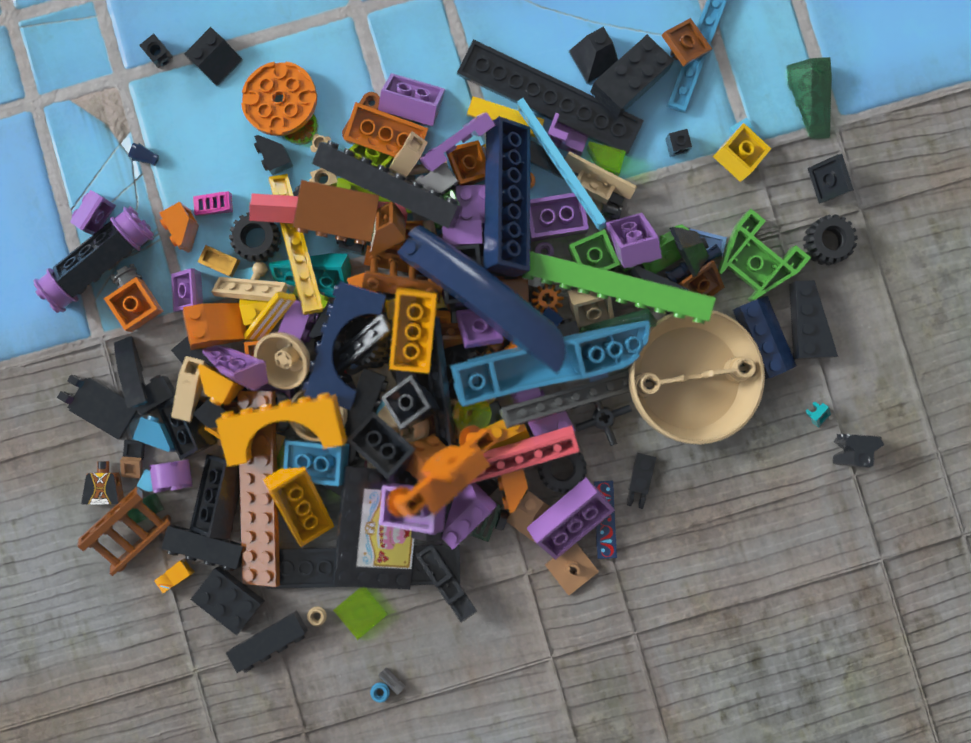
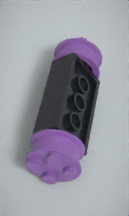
M124 206V211L116 218L111 217V221L57 263L53 269H46L47 273L43 277L33 280L34 286L38 289L35 291L42 300L46 299L56 313L65 312L67 305L72 301L77 302L79 300L77 294H82L89 284L97 282L105 271L113 269L121 258L128 257L134 248L140 251V246L149 239L154 240V233L150 230L151 227L145 220H140L138 213L133 207L127 208Z

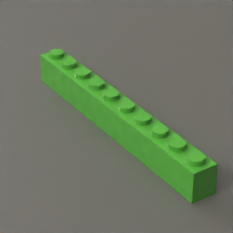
M531 251L530 271L522 275V278L533 280L534 277L541 278L540 282L552 285V281L560 283L559 287L569 290L571 286L577 287L578 292L589 294L590 291L597 292L596 297L608 299L609 296L616 297V302L627 304L628 301L636 302L635 307L646 309L647 306L655 307L654 311L666 314V310L674 312V317L685 319V316L694 317L693 321L704 324L705 320L710 321L716 299Z

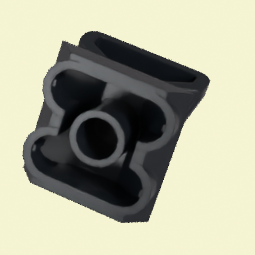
M837 434L833 442L843 450L835 454L832 461L835 465L872 467L874 465V452L885 444L880 436Z

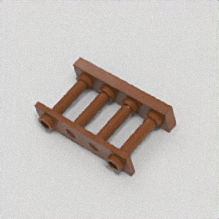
M367 245L364 265L370 266V271H365L363 289L396 294L397 288L417 289L436 293V301L440 300L443 288L429 278L428 281L417 280V274H424L402 260L397 253L399 250L387 249L384 253L372 257L370 245ZM378 267L390 269L389 275L378 273ZM397 271L408 272L409 278L397 276Z
M138 487L134 488L78 539V548L83 552L88 547L93 548L111 563L110 575L112 576L117 572H122L133 557L160 533H165L167 527L171 524L170 515L167 514L161 519L142 503L143 491ZM132 508H137L155 526L146 532L127 515V512ZM117 521H122L141 538L134 545H131L113 529V525ZM103 534H107L124 548L126 552L117 558L98 542V538Z

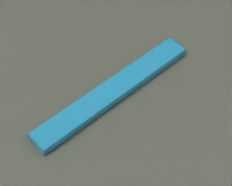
M524 98L517 101L518 111L597 229H604L606 227V220Z

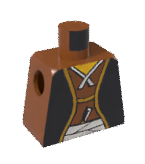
M97 461V473L86 474L81 505L118 504L124 498L120 473L109 472V461Z

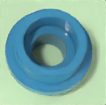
M378 682L372 686L370 695L374 701L381 703L388 699L390 689L385 683ZM382 689L384 691V694L379 695L377 693V690Z

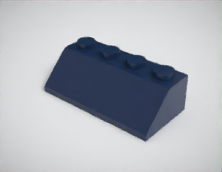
M768 296L733 309L737 322L747 330L757 344L764 364L765 379L777 376L797 366Z

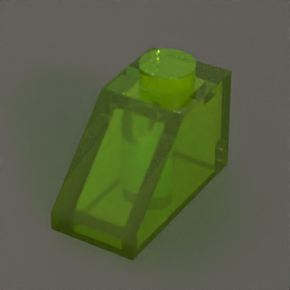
M589 141L586 150L594 164L619 176L626 151Z

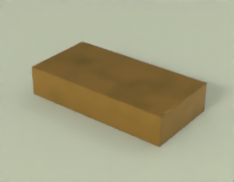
M205 245L198 263L233 278L240 260Z

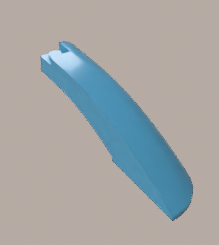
M646 320L564 336L566 354L563 366L558 374L519 347L452 365L454 387L459 402L462 406L527 389L584 379L624 368L633 363L640 356L639 354L643 347L646 346L649 338V321Z

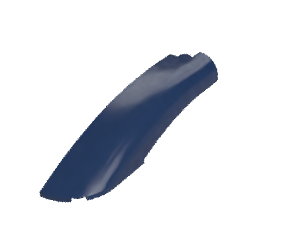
M419 225L408 233L409 239L397 252L402 260L450 293L494 328L496 332L554 373H559L565 360V342L560 330L552 321L486 269L426 227Z

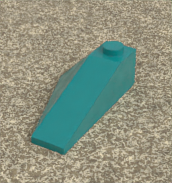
M327 253L310 256L318 290L325 293L324 296L335 298V296H332L335 285H339L340 281L349 284L347 278L351 277L352 269L348 254ZM289 259L269 263L273 280L296 286Z

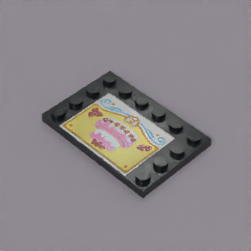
M344 466L332 585L410 590L415 539L411 538L412 530L379 525L382 485L392 484V482L375 468ZM405 471L395 483L414 486V479L416 478L409 471Z

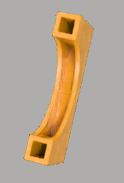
M322 393L317 395L318 398L310 399V396L299 398L297 402L291 403V400L279 402L277 406L265 404L256 410L249 407L242 409L240 413L234 414L233 411L222 413V416L216 420L227 466L247 463L252 458L251 447L255 434L261 427L275 421H294L307 426L318 436L323 449L343 445L347 438L336 394Z

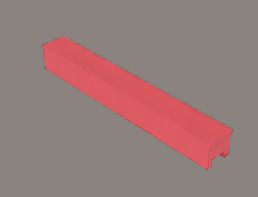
M251 193L249 221L294 223L298 196ZM378 201L377 209L390 202ZM396 204V206L399 208V210H400V211L402 212V214L405 216V230H406V222H407V212H406V208H404V207H402V206Z

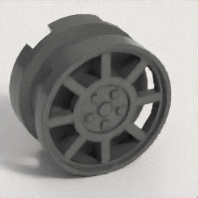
M133 264L129 265L130 268L122 267L117 271L116 276L115 274L111 276V281L117 284L118 288L135 277L143 279L141 275L137 274V269Z

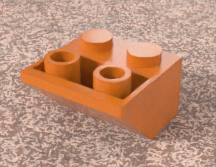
M178 202L159 213L162 217L160 222L164 229H168L171 233L169 238L175 247L178 246L180 250L183 249L189 253L192 251L199 225L191 210L181 202Z
M523 468L502 474L500 478H497L500 490L505 492V496L502 497L505 510L509 509L510 513L515 511L528 489Z

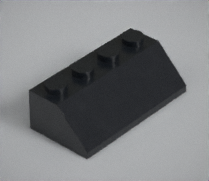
M210 454L206 455L190 530L209 538L230 539L240 495L239 464L227 466L226 458Z

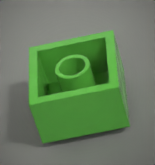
M605 229L574 242L568 247L575 263L612 271L621 265Z

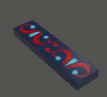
M613 480L593 481L594 486L615 509ZM615 511L596 526L597 559L617 558Z

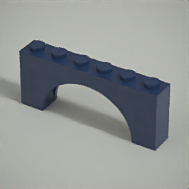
M340 281L339 285L334 287L332 296H335L333 304L328 306L326 315H329L327 323L324 322L320 334H323L321 342H317L315 353H317L316 360L311 361L309 372H311L310 379L305 380L303 391H305L304 396H310V398H318L317 395L322 393L336 394L339 407L351 410L358 390L348 386L337 373L334 364L335 342L341 330L351 320L366 314L381 315L387 296Z

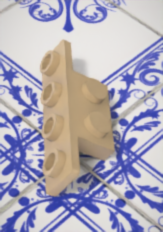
M568 152L565 158L571 170L579 174L577 179L588 195L604 204H607L612 192L631 199L637 188L636 185L604 170L576 154Z

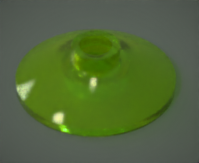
M486 400L462 406L458 401L453 411V419L461 431L470 425L478 426L480 429L486 428L491 419V408ZM469 410H473V414L471 416H468Z

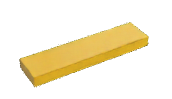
M474 96L472 97L467 116L475 118L477 115L487 112L492 121L500 116L528 126L519 111ZM536 117L543 127L545 119ZM530 129V136L536 138V136Z

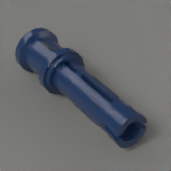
M717 244L706 250L709 257L704 265L723 255ZM685 262L679 263V266L671 271H665L667 278L674 283L692 275Z

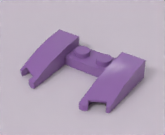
M487 112L477 115L470 123L464 124L461 130L439 146L430 149L423 157H420L419 162L429 171L435 170L448 160L443 154L444 152L447 154L451 153L457 148L455 144L459 141L466 142L472 135L480 137L495 126L494 122Z

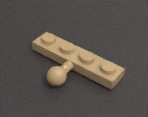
M259 261L252 267L253 275L251 279L219 277L211 292L217 297L270 301L277 291L286 293L288 286L284 282L259 280L268 271L267 265Z

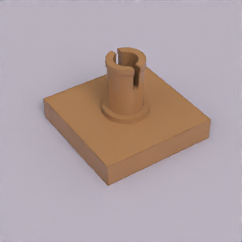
M577 543L556 560L552 558L545 563V566L568 595L572 594L599 572Z

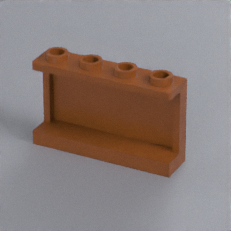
M301 180L293 227L297 228L296 232L308 234V230L316 231V236L327 237L328 234L336 235L335 239L347 241V238L355 239L354 243L366 245V241L371 242L379 195Z

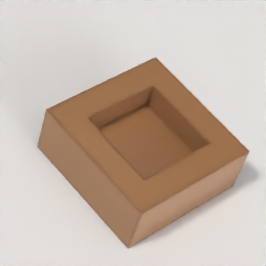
M121 458V477L140 479L143 474L142 458Z

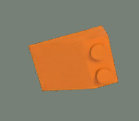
M205 303L183 307V317L191 350L245 340L244 333L247 327L243 323L240 303Z

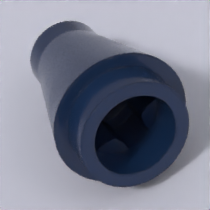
M133 143L128 154L132 161L154 166L159 159V155L153 153L140 143Z

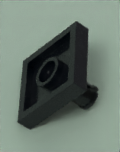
M837 154L807 168L819 204L854 191L842 154Z

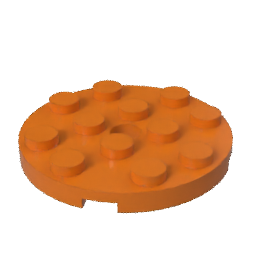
M287 61L285 63L270 62L259 67L249 76L242 89L241 106L245 117L254 128L267 135L283 136L301 129L312 117L317 104L316 87L309 74L302 67ZM283 95V102H275V97Z

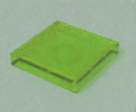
M362 587L358 588L333 610L357 640L388 615L370 591Z

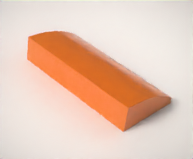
M355 102L343 139L395 157L402 149L411 132L425 140L428 128Z

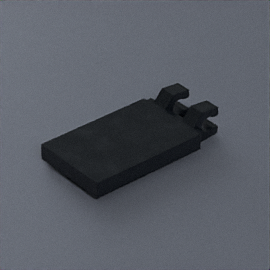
M70 375L67 382L79 389L74 396L66 391H60L57 398L69 404L67 408H69L70 412L114 438L121 440L136 415L137 409H128L123 396L92 378H85L83 380L76 375Z

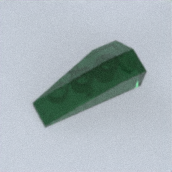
M810 58L787 65V85L793 93L794 102L800 110L809 138H830L831 58Z

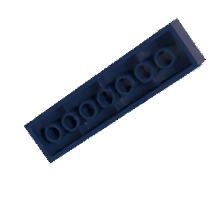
M499 116L493 120L495 126L486 132L484 269L518 277L530 271V127Z

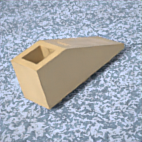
M188 356L185 357L178 377L172 418L191 422L203 390L198 366L199 364L207 365L205 361Z

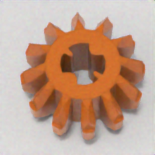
M545 283V290L538 286L537 289L540 293L535 291L532 293L537 298L531 299V303H538L534 307L536 309L542 308L540 310L542 314L548 306L558 312L556 307L562 308L563 306L560 302H557L564 300L563 296H557L561 293V289L554 292L553 290L556 286L554 284L551 286V289H548V284ZM545 295H548L553 301L546 304V301H543L542 298L544 299Z

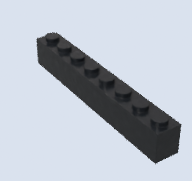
M328 140L327 143H319L312 164L448 229L454 228L463 206L458 204V200L449 196L446 199L440 196L441 192L432 188L427 190L423 188L424 184L413 180V182L406 180L407 176L396 172L393 174L389 172L390 168L379 164L376 166L372 164L373 160L362 156L359 158L355 156L356 152L345 148L342 150L338 148L339 144Z

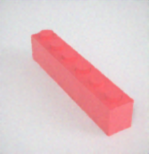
M572 425L486 451L483 455L490 466L470 484L580 452Z

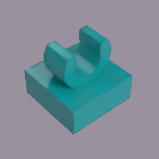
M813 402L812 404L816 411L810 412L807 409L806 413L811 418L812 423L819 428L831 415V411L826 404L822 403L819 405L817 402Z

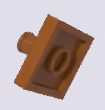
M691 18L672 27L661 35L671 49L670 55L675 54L672 58L679 60L683 67L712 50V47Z

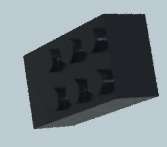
M647 34L593 83L590 92L618 118L670 70L674 60Z

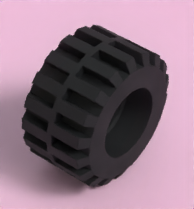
M250 212L246 213L247 216H239L240 220H235L233 222L235 226L230 228L232 235H229V239L232 240L230 244L235 249L234 251L249 262H266L269 257L273 258L275 256L273 253L275 251L278 252V245H281V233L278 231V226L274 222L249 221ZM254 228L264 229V242L256 248L248 247L246 237L249 231Z
M834 214L833 216L826 215L812 223L805 232L807 235L803 237V241H806V244L803 245L804 249H808L806 254L813 256L811 260L814 262L818 260V264H826L827 266L837 264L852 255L853 249L857 246V243H854V241L858 240V235H854L856 229L851 228V221L846 222L845 217L839 218V215ZM824 230H829L837 236L838 247L836 250H830L824 246L822 242Z
M361 317L358 320H354L345 334L344 345L375 319ZM393 332L354 364L371 368L384 366V363H387L389 357H391Z
M576 452L563 456L570 459L574 467L572 475L564 480L555 478L551 473V464L555 459L539 463L538 473L543 484L554 492L566 493L571 491L578 483L585 479L587 474V463L583 454Z

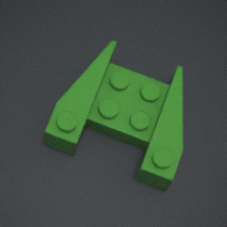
M752 209L748 210L734 226L718 267L720 275L728 268L755 290L748 298V301L759 298L799 273L811 258L796 245L791 247L783 258H780L759 241L754 235L766 220Z

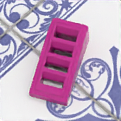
M229 191L193 196L195 216L233 212L232 194ZM224 198V207H221V199ZM214 199H217V208H214ZM201 200L203 201V210L199 208V201ZM207 200H210V209H207Z

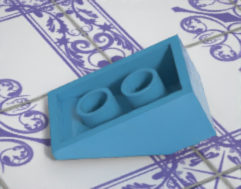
M285 440L283 469L305 467L313 483L340 486L343 484L344 466H348L349 444L344 443L341 446L323 449L321 442Z

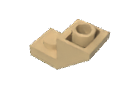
M411 132L402 149L395 155L389 170L393 173L398 172L408 176L421 157L428 142L414 132Z

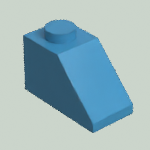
M152 415L141 417L133 439L167 452H174L175 447L165 424L159 422L160 418Z

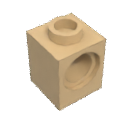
M322 168L310 172L312 177L309 179L310 182L319 183V179L322 176H327L328 181L325 185L337 186V175Z

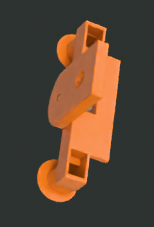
M475 425L465 427L459 436L460 447L449 446L433 455L422 467L421 471L425 478L412 490L406 487H397L390 492L387 499L390 513L396 517H412L427 505L432 515H435L490 466L483 454L497 442L489 428L480 429Z

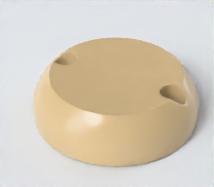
M712 310L710 321L705 320L704 324L694 322V317L685 316V319L674 317V312L668 314L649 327V338L646 346L643 347L639 354L640 356L629 365L628 382L634 405L648 425L672 440L686 444H707L723 440L746 425L759 406L765 381L761 353L752 336L743 326L718 311Z

